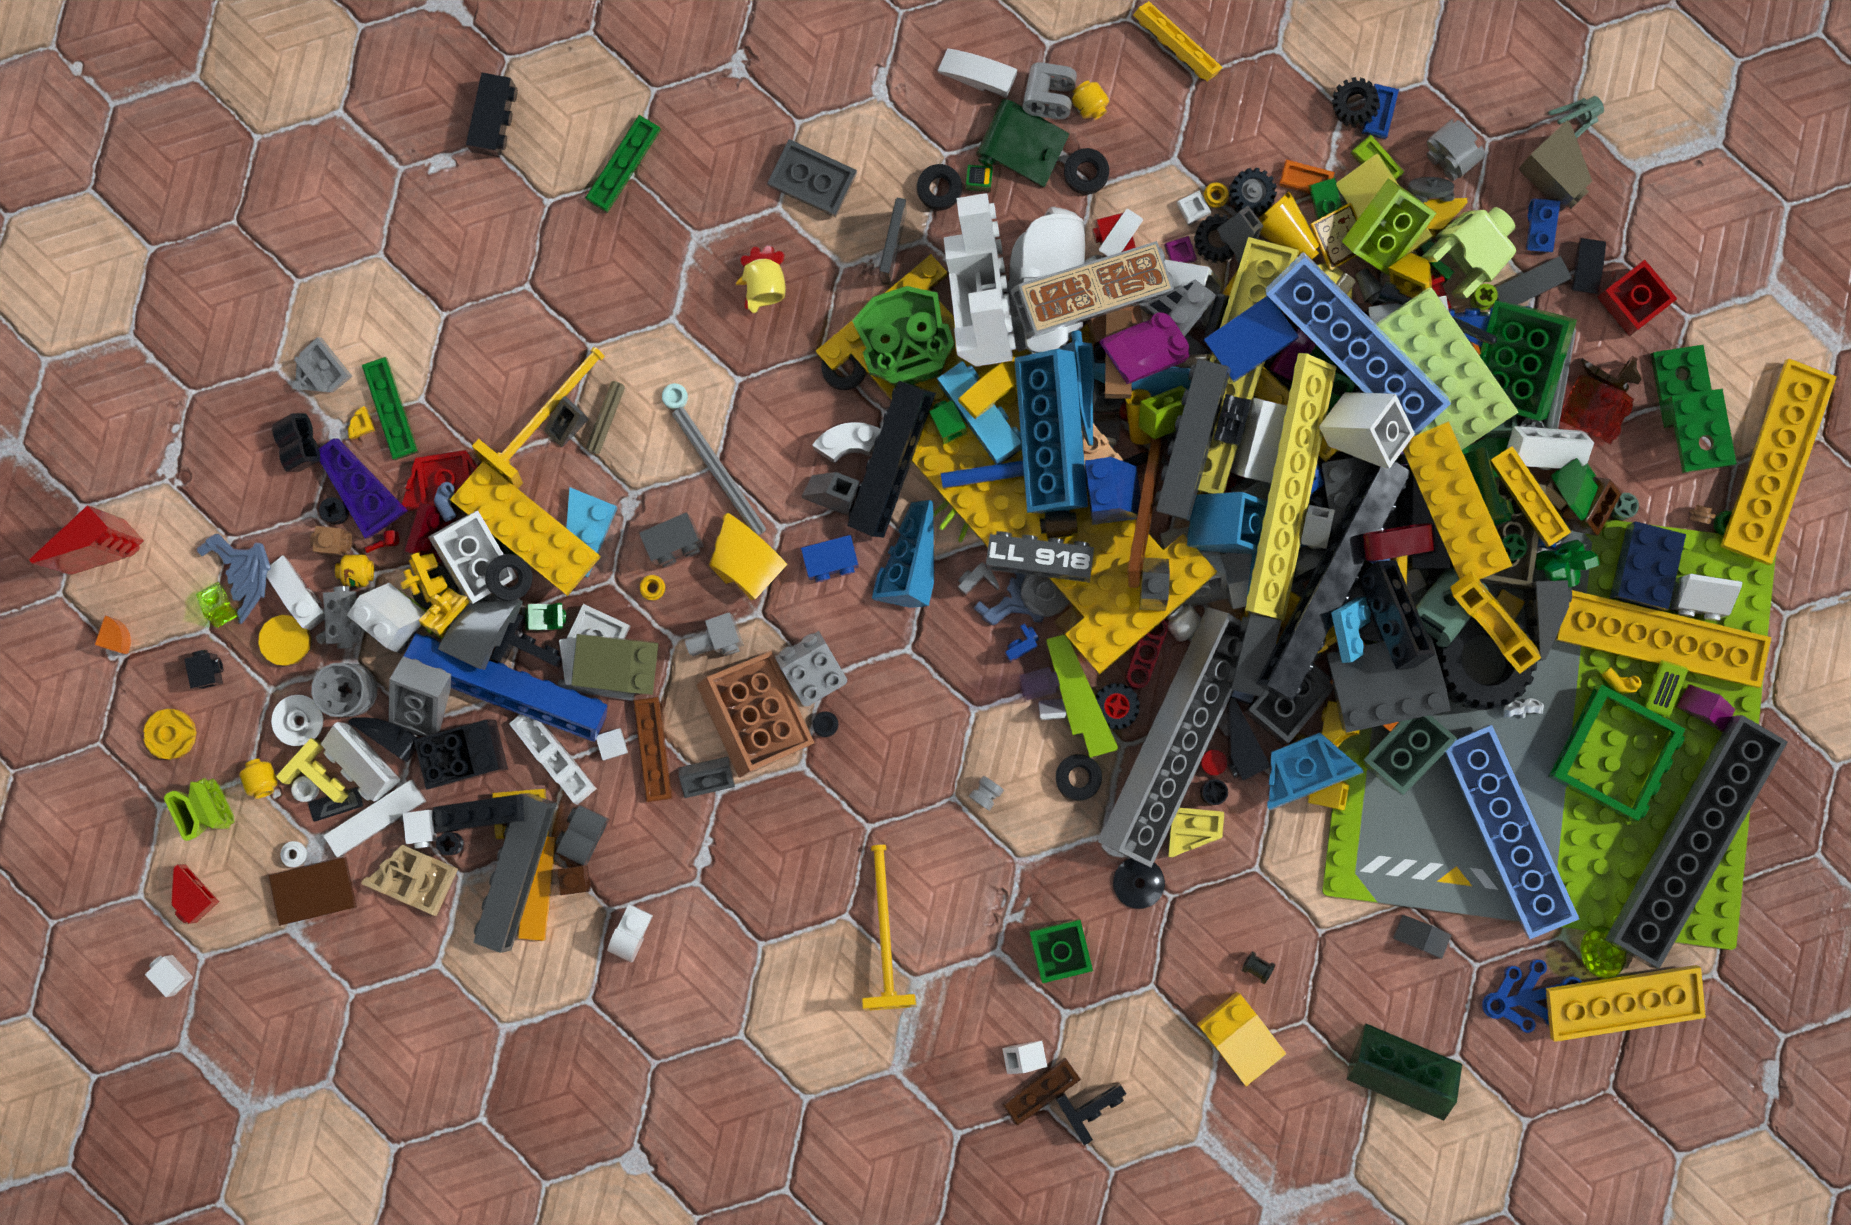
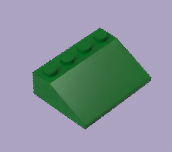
M1495 300L1486 331L1495 335L1497 342L1493 345L1483 342L1480 357L1518 410L1517 415L1537 421L1547 419L1577 319Z

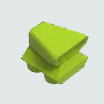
M203 778L197 782H190L189 794L171 791L164 796V801L182 839L185 841L195 839L208 827L213 829H229L230 825L235 823V817L223 791L213 778L210 780Z

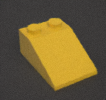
M1238 992L1234 993L1197 1023L1200 1030L1245 1086H1248L1286 1055V1052Z

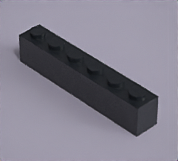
M898 381V384L892 391L890 407L884 414L881 432L875 439V449L872 457L866 464L865 477L858 487L855 505L849 512L847 526L872 537L884 538L936 393L908 382Z

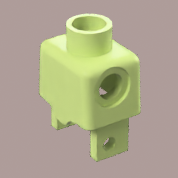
M1498 207L1492 208L1489 212L1485 210L1463 212L1436 235L1438 241L1422 258L1429 260V262H1438L1448 253L1467 276L1451 294L1455 299L1468 298L1483 282H1491L1515 255L1516 248L1507 237L1515 229V223L1505 211Z

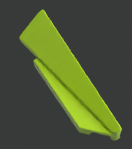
M1065 634L1046 639L1073 736L1083 733L1090 758L1116 751L1118 749L1116 741L1070 641Z

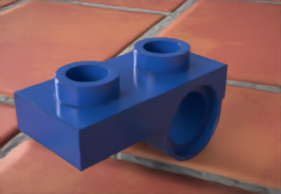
M1531 199L1528 207L1529 229L1526 250L1553 252L1560 208L1559 200Z

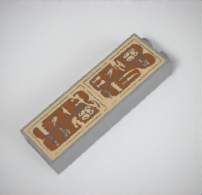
M1152 242L1015 286L1010 291L1027 339L1140 304L1173 291V278L1170 272L1167 271L1164 263L1165 255L1158 242Z

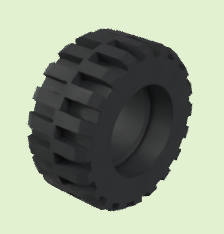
M1473 617L1468 620L1449 646L1442 647L1437 645V642L1434 643L1446 690L1450 695L1449 699L1454 703H1461L1462 707L1488 710L1508 705L1514 702L1517 697H1521L1526 692V686L1531 685L1534 679L1531 674L1532 671H1536L1537 662L1519 674L1506 657L1503 675L1492 684H1478L1466 674L1462 665V651L1465 644L1478 636L1491 638L1487 631ZM1519 621L1515 622L1521 630L1524 628ZM1530 633L1526 634L1527 637L1532 641L1533 639Z

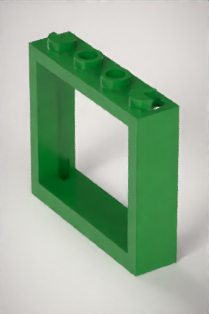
M1602 684L1594 686L1548 777L1630 821H1639L1640 818L1643 819L1649 810L1650 806L1647 804L1651 796H1655L1661 787L1659 780L1662 774L1667 773L1672 766L1673 759L1671 757L1675 749L1678 750L1682 746L1685 739L1682 735L1686 729ZM1606 698L1671 732L1632 808L1568 775Z

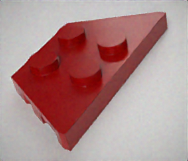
M466 450L415 458L412 466V475L405 487L406 492L402 505L408 512L418 510L420 503L436 507L434 498L439 486L444 482H450L454 486L455 494L477 469L478 465Z

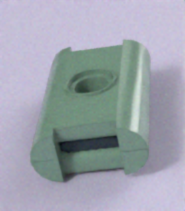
M1454 568L1445 569L1416 605L1426 632L1438 640L1437 645L1442 647L1449 646L1472 617L1453 597L1450 587L1459 580Z

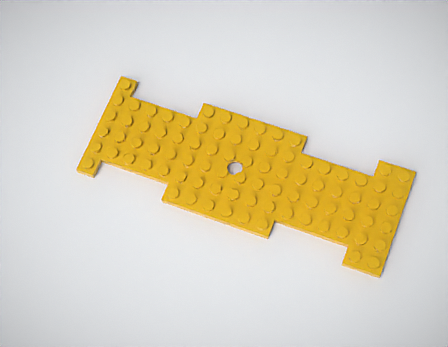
M930 254L885 293L905 286L930 291L948 276V272ZM939 301L942 323L949 325L955 348L946 359L942 375L963 361L967 367L971 365L979 376L977 381H979L1001 363L974 366L959 357L955 341L954 316ZM852 321L816 350L817 355L825 361L831 370H836L852 354L869 374L863 351L866 348ZM920 325L917 330L923 332L927 327ZM889 337L881 339V342L884 344L890 341ZM1017 349L1012 350V356L1019 351ZM909 352L907 359L914 357L915 355ZM869 374L892 400V391L895 387L884 379ZM938 377L915 384L936 393L930 411L933 410L932 407L941 401H950L940 388ZM1016 386L998 399L994 405L996 407L1001 406L1009 418L1006 420L1011 428L1015 426L1021 433ZM929 413L912 463L949 505L956 510L957 514L988 548L990 534L996 535L998 531L1011 533L1012 537L1022 538V535H1033L1038 537L1037 540L1048 541L1047 534H1041L1040 518H1045V514L1027 513L1024 476L943 488L941 473L996 464L964 420L967 433L944 444ZM1022 450L1003 463L1023 461ZM1088 499V507L1069 510V513L1076 512L1078 533L1057 539L1063 540L1064 544L1074 545L1075 541L1089 543V547H1094L1090 583L1056 578L1049 579L1083 617L1065 636L1100 675L1217 574V571L1197 548L1187 546L1188 538L1184 534L1180 535L1164 550L1148 535L1145 557L1169 559V597L1166 611L1139 610L1141 580L1138 588H1129L1128 565L1137 520L1131 519L1092 525Z

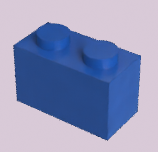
M851 535L801 548L808 577L810 580L815 579L816 583L827 581L830 579V575L840 573V576L855 573V568H859Z

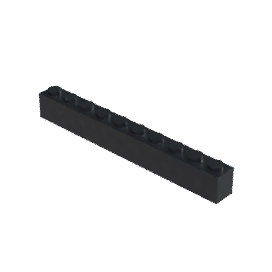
M1396 461L1390 469L1373 463L1370 464L1256 683L1257 685L1278 698L1293 700L1300 693L1301 683L1305 675L1313 668V660L1317 652L1323 648L1329 629L1334 626L1331 612L1347 602L1353 583L1361 575L1360 569L1366 560L1363 534L1384 530V523L1388 515L1394 511L1400 492L1406 488L1408 484L1407 479L1411 471Z

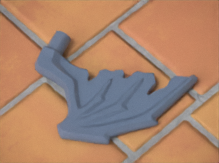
M214 534L197 548V552L204 556L213 550L219 554L225 564L231 563L230 568L226 570V575L228 576V584H233L230 591L233 600L241 601L246 595L243 606L237 611L238 623L242 624L260 598L265 597L267 572L271 570L270 563L262 543H254L253 547L248 550L233 549L220 534Z
M1015 573L1016 579H1010L1007 591L1011 594L1012 598L1004 597L997 606L990 609L979 601L973 609L982 616L984 621L993 626L1010 613L1028 614L1034 622H1042L1044 617L1031 613L1024 606L1021 599V585L1026 576L1025 574Z

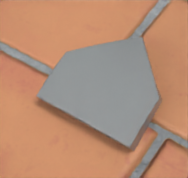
M317 337L300 353L299 357H295L294 360L297 365L293 389L334 392L352 377L321 337Z

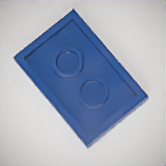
M1266 296L1209 335L1204 341L1219 363L1229 366L1231 369L1229 377L1233 382H1236L1297 340L1299 336L1278 306Z

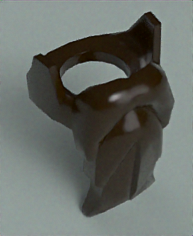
M1634 356L1629 358L1616 378L1584 358L1581 359L1585 371L1590 376L1609 388H1615L1620 393H1626L1629 390L1628 381L1639 384L1642 380L1637 370L1638 359Z

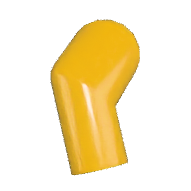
M1612 667L1601 674L1617 693H1634L1642 685L1639 677H1619Z

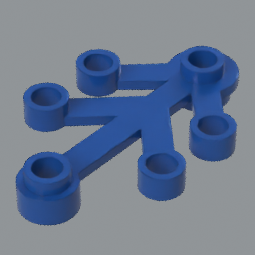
M1534 959L1530 962V972L1517 995L1507 997L1514 982L1520 980L1522 976L1520 968L1511 965L1505 969V978L1497 992L1489 993L1484 997L1482 1009L1488 1017L1493 1019L1505 1017L1517 1024L1521 1031L1530 1033L1536 1027L1535 1021L1527 1016L1522 1017L1510 1009V1007L1521 1005L1541 1017L1545 1024L1549 1025L1548 1009L1535 1001L1547 998L1546 988L1564 986L1570 981L1573 984L1582 983V981L1577 977L1567 976L1562 979L1560 984L1533 990L1540 976L1547 971V965L1543 960ZM1538 962L1542 965L1540 972L1534 970V965ZM1511 969H1515L1517 971V976L1515 978H1510L1509 971ZM1496 1000L1499 1003V1007L1496 1010H1492L1491 1003ZM1525 1020H1529L1531 1022V1026L1529 1029L1523 1028V1022Z

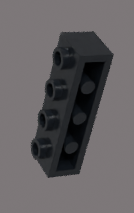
M1377 561L1362 572L1359 581L1396 670L1416 668L1434 656L1435 651L1397 561Z

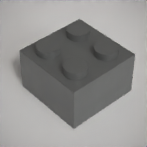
M687 512L639 533L650 560L657 567L661 565L662 568L672 566L677 563V558L684 555L686 558L695 556L700 553L699 549L704 547L696 526Z

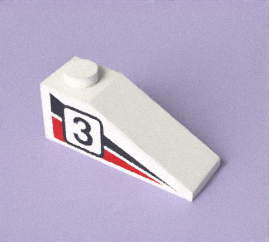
M282 555L270 565L271 570L267 572L266 577L301 627L312 630L325 620L324 605L288 559Z

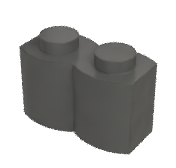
M579 805L577 809L573 808L567 818V822L570 823L566 832L561 831L555 845L558 846L557 853L586 866L609 822V818Z

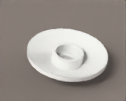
M291 695L277 704L272 714L271 723L273 731L279 740L291 746H303L310 738L316 739L323 727L324 718L323 713L315 705L312 698L304 695ZM299 716L304 718V723L301 726L296 723V719Z

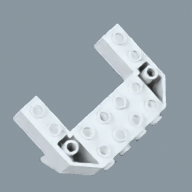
M987 193L957 198L962 234L944 237L955 321L954 332L957 355L974 366L1012 361V350L1016 349L1014 331H1012L1014 328L1012 314L1009 312L1011 309L1009 293L1004 294V292L1008 291L1007 276L1001 275V273H1005L1003 257L999 258L998 256L1003 254L1001 239L995 238L1000 236L998 222H992V219H996L994 203L989 204Z

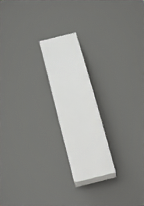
M521 714L509 723L534 757L545 767L574 804L578 805L597 789L544 723Z

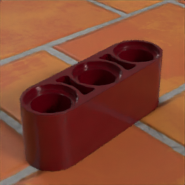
M1430 523L1414 524L1363 534L1367 561L1384 560L1434 550L1432 526Z
M1164 620L1159 623L1161 626L1160 635L1154 636L1148 632L1136 644L1125 675V681L1132 689L1143 688L1151 678L1167 633V624ZM1147 646L1151 648L1153 657L1149 660L1141 658L1139 654L1141 647ZM1138 670L1144 674L1142 684H1135L1131 680V673Z

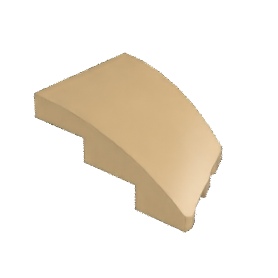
M402 845L393 853L391 858L386 859L379 865L380 868L373 875L363 879L361 884L437 916L458 868Z

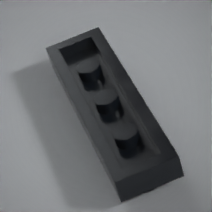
M510 795L433 807L435 833H446L524 821L523 795Z

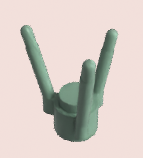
M1592 96L1587 100L1583 98L1575 103L1550 110L1548 115L1551 116L1577 108V111L1557 121L1560 125L1577 116L1583 121L1587 120L1575 132L1577 139L1591 125L1598 122L1597 116L1604 113L1603 103L1597 96Z

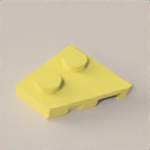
M1179 808L1170 826L1168 857H1175L1222 838L1224 812Z

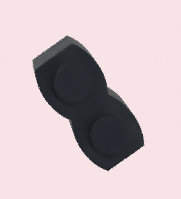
M292 413L272 425L273 437L279 447V458L286 472H300L320 461L319 447L313 438L312 423L306 413Z

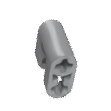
M1042 62L1031 65L1023 101V110L1033 116L1066 119L1070 115L1072 106L1070 98L1062 94L1049 93L1048 91L1049 89L1058 91H1071L1074 89L1077 79L1076 71L1071 67Z

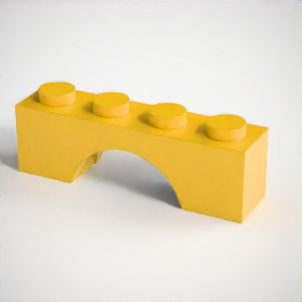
M1472 571L1450 587L1453 597L1470 616L1481 624L1519 674L1541 659L1537 647Z
M1328 701L1327 707L1325 706L1322 711V722H1324L1322 732L1319 733L1324 735L1338 748L1347 738L1360 735L1361 730L1348 733L1343 731L1337 703ZM1342 781L1307 795V798H1309L1308 803L1345 811L1350 785Z

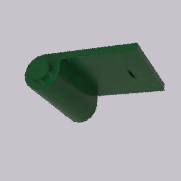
M1002 99L976 155L979 157L978 161L985 166L992 167V165L1001 164L1044 188L1070 133L1039 116L1026 113L1019 104Z
M1484 446L1463 454L1494 525L1497 526L1510 521L1511 515L1514 513L1513 507L1509 500H1505L1498 493L1487 447Z

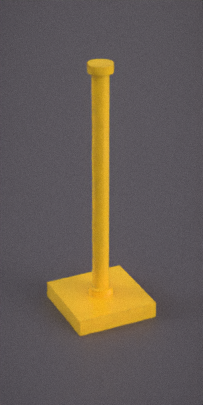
M596 347L590 350L591 354L502 453L494 452L478 439L472 445L477 458L481 462L487 463L518 489L523 482L519 472L510 465L509 459L598 360H603L604 354Z
M886 845L871 846V852H874L884 992H881V997L862 998L865 1011L917 1007L915 994L897 995V991H894L884 858Z

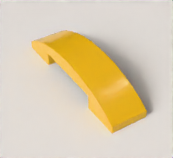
M1024 349L1014 354L1012 361L1002 362L969 388L958 399V402L974 419L978 418L993 407L998 399L1017 386L1014 358L1033 353L1028 349Z

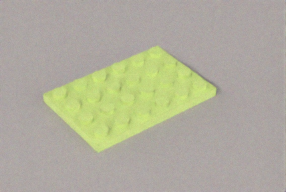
M1431 286L1376 323L1448 396L1451 402L1420 433L1449 421L1459 446L1463 450L1518 413L1512 401Z

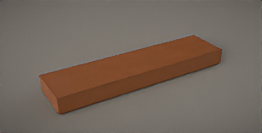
M660 697L633 700L646 802L673 799Z

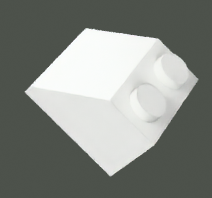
M1695 574L1676 578L1670 610L1679 611L1678 615L1694 617L1695 614L1704 615L1706 620L1720 621V618L1731 614L1742 588V582Z

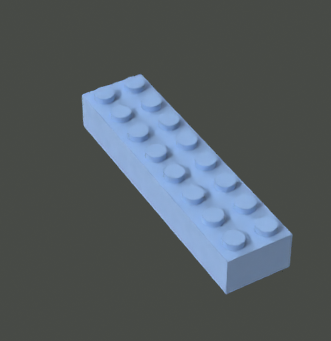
M1304 252L1265 288L1266 295L1364 393L1396 394L1415 433L1414 436L1418 435L1451 404L1448 396Z
M1486 725L1458 737L1444 754L1526 937L1532 939L1578 920L1577 912L1493 726Z

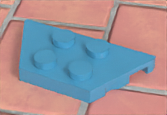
M1317 733L1272 752V768L1269 778L1270 792L1267 807L1269 810H1273L1364 773L1363 769L1324 735Z

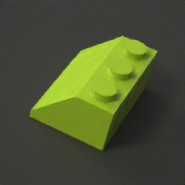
M1388 178L1342 242L1354 254L1390 276L1388 267L1407 254L1437 213Z

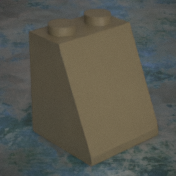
M1568 120L1519 167V170L1549 200L1560 201V212L1566 206L1570 209L1573 208L1589 192L1586 187L1592 182L1572 125Z

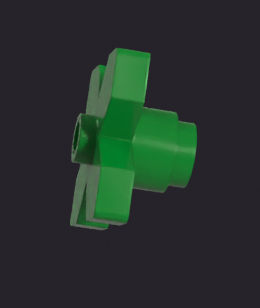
M1576 539L1562 544L1561 548L1556 551L1536 553L1534 568L1544 570L1546 578L1550 581L1568 580V587H1574L1580 583V570H1588L1600 564L1598 555L1593 551H1585L1584 544Z

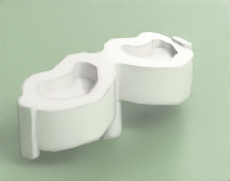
M1533 698L1525 700L1524 703L1515 700L1505 705L1503 717L1520 715L1521 718H1525L1526 713L1534 712L1543 714L1544 704Z

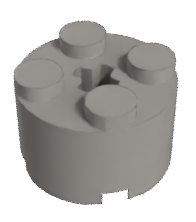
M1451 119L1427 139V145L1430 150L1427 153L1428 159L1434 165L1439 164L1451 181L1461 178L1485 157L1483 147L1480 146L1478 148L1475 144V141L1478 139L1476 135L1463 122L1457 120L1453 123L1454 119Z

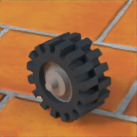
M1247 168L1235 177L1229 187V197H1231L1230 204L1231 206L1235 205L1234 210L1236 212L1249 206L1253 213L1259 216L1270 208L1277 195L1275 191L1277 186L1276 183H1272L1274 178L1266 175L1267 171L1260 172V168H1255L1254 170Z

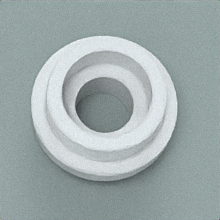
M288 842L281 849V860L289 867H298L305 862L307 850L300 842ZM292 849L297 852L295 859H291L289 856V852Z

